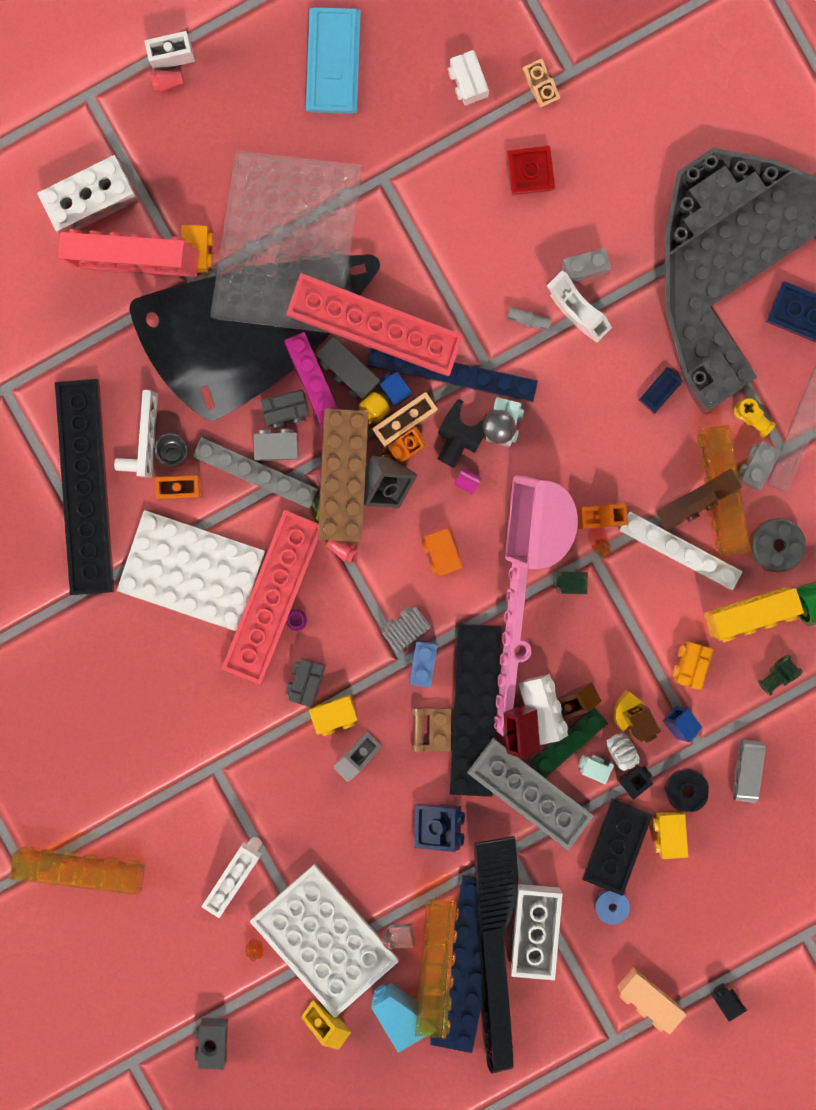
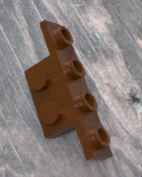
M729 469L657 512V515L665 529L669 531L686 520L691 522L700 517L699 513L705 509L707 512L719 505L718 501L742 488L732 469Z

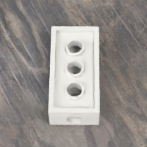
M115 155L37 193L59 235L61 232L69 233L70 229L80 230L138 201L129 179ZM111 184L109 189L104 190L107 185ZM88 194H92L89 199L85 200ZM70 203H72V206L69 209H66V207Z

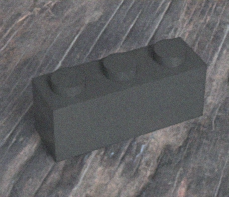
M334 336L316 354V357L319 359L317 361L319 366L325 371L329 369L334 373L332 378L341 386L344 383L349 388L348 393L356 401L359 398L363 400L380 384V380Z

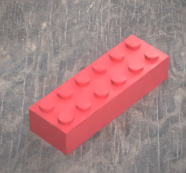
M70 229L69 233H60L58 259L81 269L197 277L200 251L192 247L191 243L185 242V239L173 236L171 240L164 239V237L158 235L143 238L139 234H130V237H126L116 232H110V235H103V233L98 231H89V234H83L82 231Z

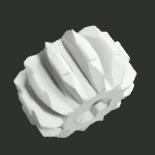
M622 732L607 740L609 752L621 770L631 769L639 763V755L628 735Z

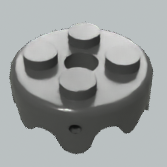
M770 519L760 523L748 540L752 559L764 570L770 572H783L794 568L803 559L806 550L803 532L795 523L787 519ZM777 539L782 540L784 543V548L781 551L774 549L773 544Z

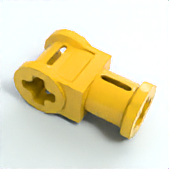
M748 398L739 401L733 408L735 417L743 420L748 426L752 425L762 438L768 435L776 425V423L770 422L763 415L764 412L753 399Z

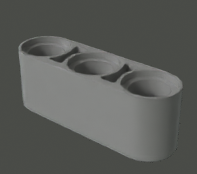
M741 739L733 787V799L736 801L758 802L765 757L764 742Z

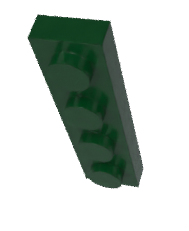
M594 707L568 728V736L560 741L550 743L529 761L530 764L541 776L546 778L603 729L608 722Z

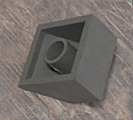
M371 456L365 470L364 506L400 508L417 478V474L389 457Z

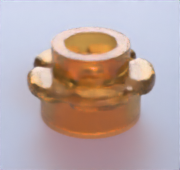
M601 538L600 541H594L591 548L598 555L605 558L607 554H611V545L606 540Z
M252 939L246 945V956L250 957L251 961L262 958L263 945L261 941H254Z

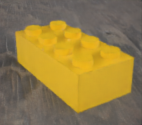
M783 587L704 612L703 614L710 636L718 639V641L723 640V642L736 639L735 635L753 634L757 632L756 628L764 627L767 629L775 627L778 621L785 620V622L797 620V615L803 614L804 611L797 589Z

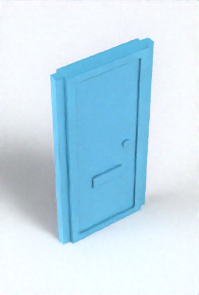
M310 8L306 112L357 113L361 10Z

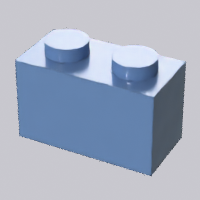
M416 640L410 685L431 688L437 643Z

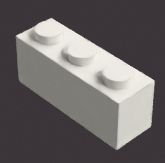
M550 674L529 678L519 683L525 706L537 709L540 745L557 742L568 736V727L563 720L561 704L557 700L555 683L551 679Z

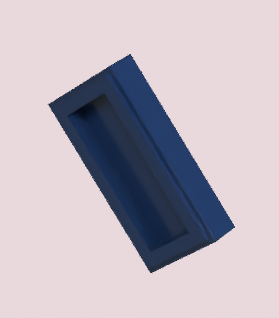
M667 367L639 398V401L655 414L682 384L683 380Z

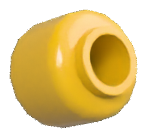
M371 392L359 403L360 411H369L368 424L379 423L390 412L389 399L383 393Z

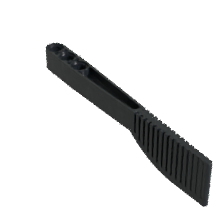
M515 836L474 843L476 892L478 898L477 912L479 915L478 926L480 927L478 930L487 1066L491 1074L511 1070L514 1067L503 933L512 917L518 893V864Z

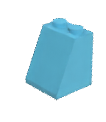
M382 984L374 990L371 1008L398 1053L436 1031L434 1013L394 984Z

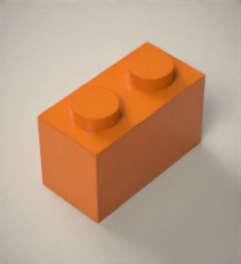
M201 476L155 477V499L203 498Z
M448 528L424 536L425 541L421 543L425 554L430 553L432 561L429 562L433 574L437 573L438 577L463 568Z

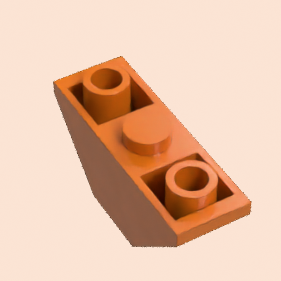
M414 427L375 456L389 457L403 464L426 449L427 444L417 427Z

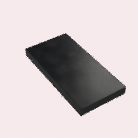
M611 799L582 880L623 896L653 815Z

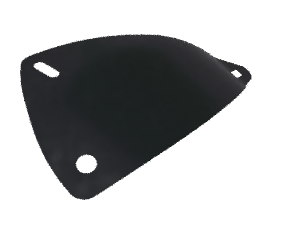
M365 254L302 260L241 270L189 282L135 298L130 303L129 311L138 338L149 360L163 381L193 411L206 420L215 421L249 402L295 368L284 340L305 332L309 344L314 351L331 333L286 316L300 273L361 295L378 272L380 261L374 255ZM365 264L367 272L357 275L350 273L351 267ZM150 312H154L159 318V323L156 327L149 326L146 321V316ZM204 386L210 389L214 402L213 410L206 408L201 392Z

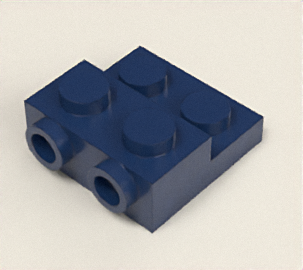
M416 804L414 848L449 852L459 850L465 840L464 833H461V825L465 821V813L461 811V806Z

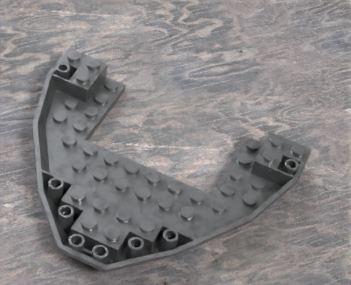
M718 148L710 149L676 173L665 229V312L683 377L690 396L702 414L708 412L758 378L711 309V306L813 237L816 240L815 176L774 159Z

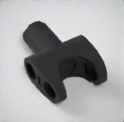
M460 399L456 401L448 412L437 433L447 438L437 459L453 468L464 448L475 453L485 435L482 420L475 426H467L462 423L460 408L464 401Z

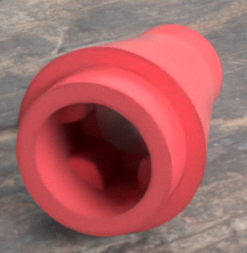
M155 70V73H150L154 91L162 92L183 84L181 71Z
M329 540L326 545L345 563H353L360 550L356 547V544L347 541Z

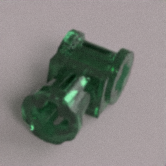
M787 654L781 657L769 669L771 673L766 678L757 682L771 696L780 685L786 686L803 673V670L797 668L792 662L791 656Z

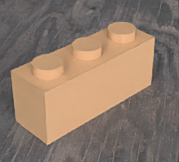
M425 392L372 428L384 448H386L409 430L419 426L438 413V409Z
M634 967L617 986L621 993L619 995L620 998L627 1004L633 1003L637 1007L635 1010L642 1017L646 1018L648 1016L652 1019V1024L661 1032L665 1030L668 1034H671L686 1016L680 1005Z

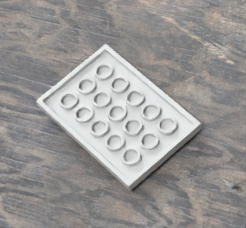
M144 510L117 591L236 631L255 585L266 551Z
M315 863L250 920V923L334 1018L399 962V958Z

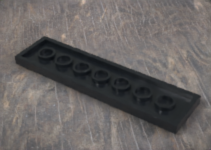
M458 624L450 795L493 796L489 789L467 772L490 741L496 737L493 721L494 717L497 716L496 697L498 695L501 626Z

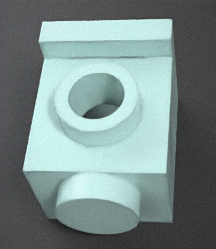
M583 755L578 767H580L579 771L582 775L606 785L614 764L608 760L605 764V760L596 755H593L592 758Z

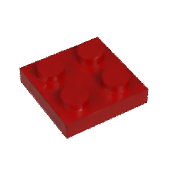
M550 145L507 151L512 195L555 190Z

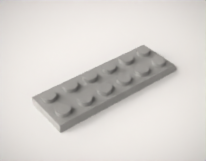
M495 739L490 741L467 772L568 851L594 817L521 759L507 754L506 748Z

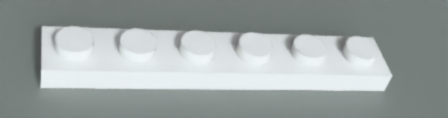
M630 511L627 513L628 525L620 526L618 531L727 589H734L743 571Z

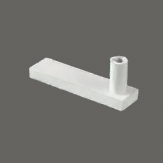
M143 390L138 459L116 458L114 463L116 471L137 472L136 476L152 478L158 393L151 390Z
M252 837L248 844L243 842L201 906L202 908L220 918L262 854L258 851L262 845L259 838Z

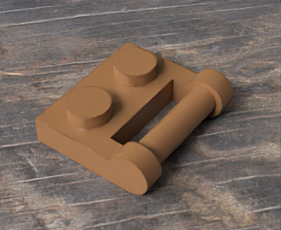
M413 708V715H415L414 744H412V751L451 752V708ZM423 715H430L429 744H423Z

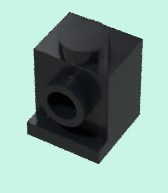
M638 764L617 779L633 800L654 784L650 780L652 774L645 766L641 768ZM635 776H639V781L633 783L632 779Z
M724 983L716 986L714 991L710 993L729 1022L747 1011L733 989L728 990Z

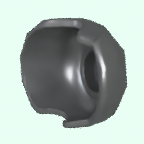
M493 410L483 420L484 434L488 440L495 444H504L510 441L516 432L515 420L504 410Z
M167 433L156 441L155 454L161 464L174 468L182 465L186 460L188 448L180 435Z

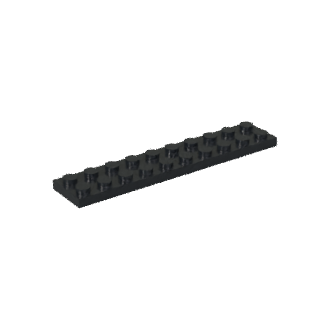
M99 380L55 382L70 595L114 592Z

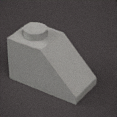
M366 732L338 760L333 768L349 782L361 772L382 746Z

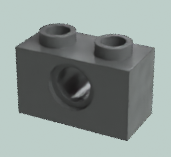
M203 1018L200 1026L196 1027L195 1034L196 1039H199V1047L195 1049V1061H198V1069L224 1070L227 1062L228 1019ZM212 1040L215 1042L216 1046L210 1047L207 1045L206 1041Z

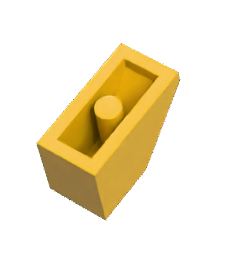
M315 1000L310 1003L301 1016L302 1020L323 1046L339 1050L351 1034V1031L339 1017L334 1018L324 1006Z

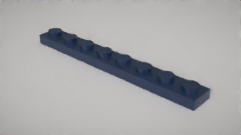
M370 348L367 366L528 402L534 401L538 380L455 362L451 374L445 376Z

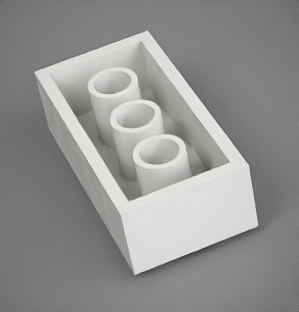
M518 884L510 960L512 977L555 980L562 906L560 887Z

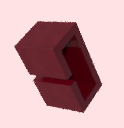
M521 705L503 712L505 731L509 732L516 729V731L505 735L507 754L524 758L540 751L537 709Z

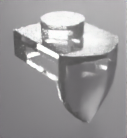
M412 924L389 925L383 935V946L387 950L413 948L415 939Z

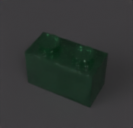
M557 571V576H553V588L556 589V593L587 594L588 572Z

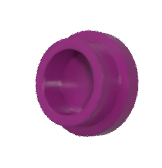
M292 610L286 624L291 630L299 631L306 626L307 616L302 610Z

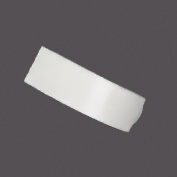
M561 271L547 285L551 292L550 297L555 304L589 338L598 342L612 329L606 316L581 296L567 273Z

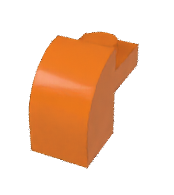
M626 504L576 508L578 529L628 525Z

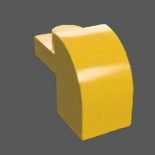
M628 690L623 692L613 708L614 721L623 732L627 729L628 724L622 713L642 703Z

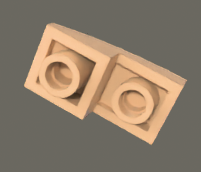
M542 58L521 68L540 108L560 99L553 78H550Z

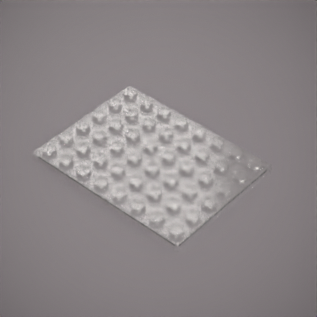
M235 151L210 314L212 319L331 333L288 317L286 313L300 273L345 290L362 165Z

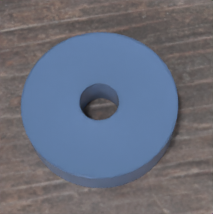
M604 890L595 900V911L604 923L616 925L628 917L630 904L625 894L621 896L609 890ZM610 904H616L615 909H609Z

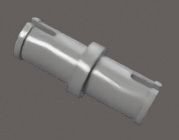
M512 306L507 320L525 324L527 328L531 326L546 332L549 331L552 321L551 318L534 314V311L526 312Z

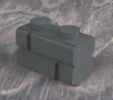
M302 389L260 400L266 424L268 427L272 426L273 429L285 427V423L293 421L294 424L306 421L305 417L310 416Z
M301 658L300 662L295 661L292 670L295 678L293 682L289 681L285 693L289 695L288 700L312 708L326 665L305 658Z

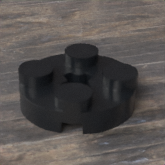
M688 768L674 772L667 780L664 788L669 803L675 809L682 812H696L707 803L709 797L707 780L699 772ZM691 785L692 788L690 791L692 792V794H685L683 796V787H689Z

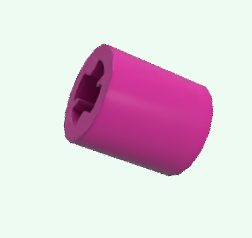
M463 468L454 485L473 495L482 478Z

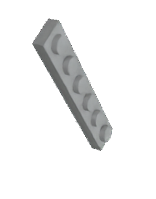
M202 437L193 454V457L309 509L318 492L317 488Z

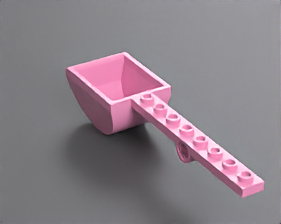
M515 475L513 477L505 559L512 562V568L509 570L510 589H508L506 595L508 609L504 615L506 628L502 635L504 648L500 656L502 667L501 674L498 676L497 716L494 717L493 721L494 728L502 736H505L503 712L514 707L518 662L528 660L531 655L530 645L521 639L528 569H543L560 561L571 548L578 527L575 503L562 486L551 481L537 480L524 475ZM520 645L519 652L515 654V648Z

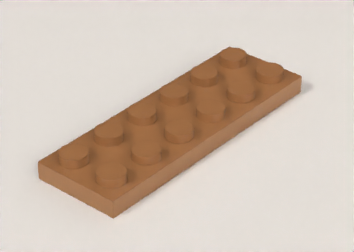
M324 409L318 540L362 542L369 411Z

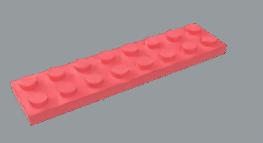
M302 273L299 275L286 316L445 376L451 374L463 337L462 334Z
M283 511L221 668L222 670L257 684H262L319 541L318 523L288 511Z

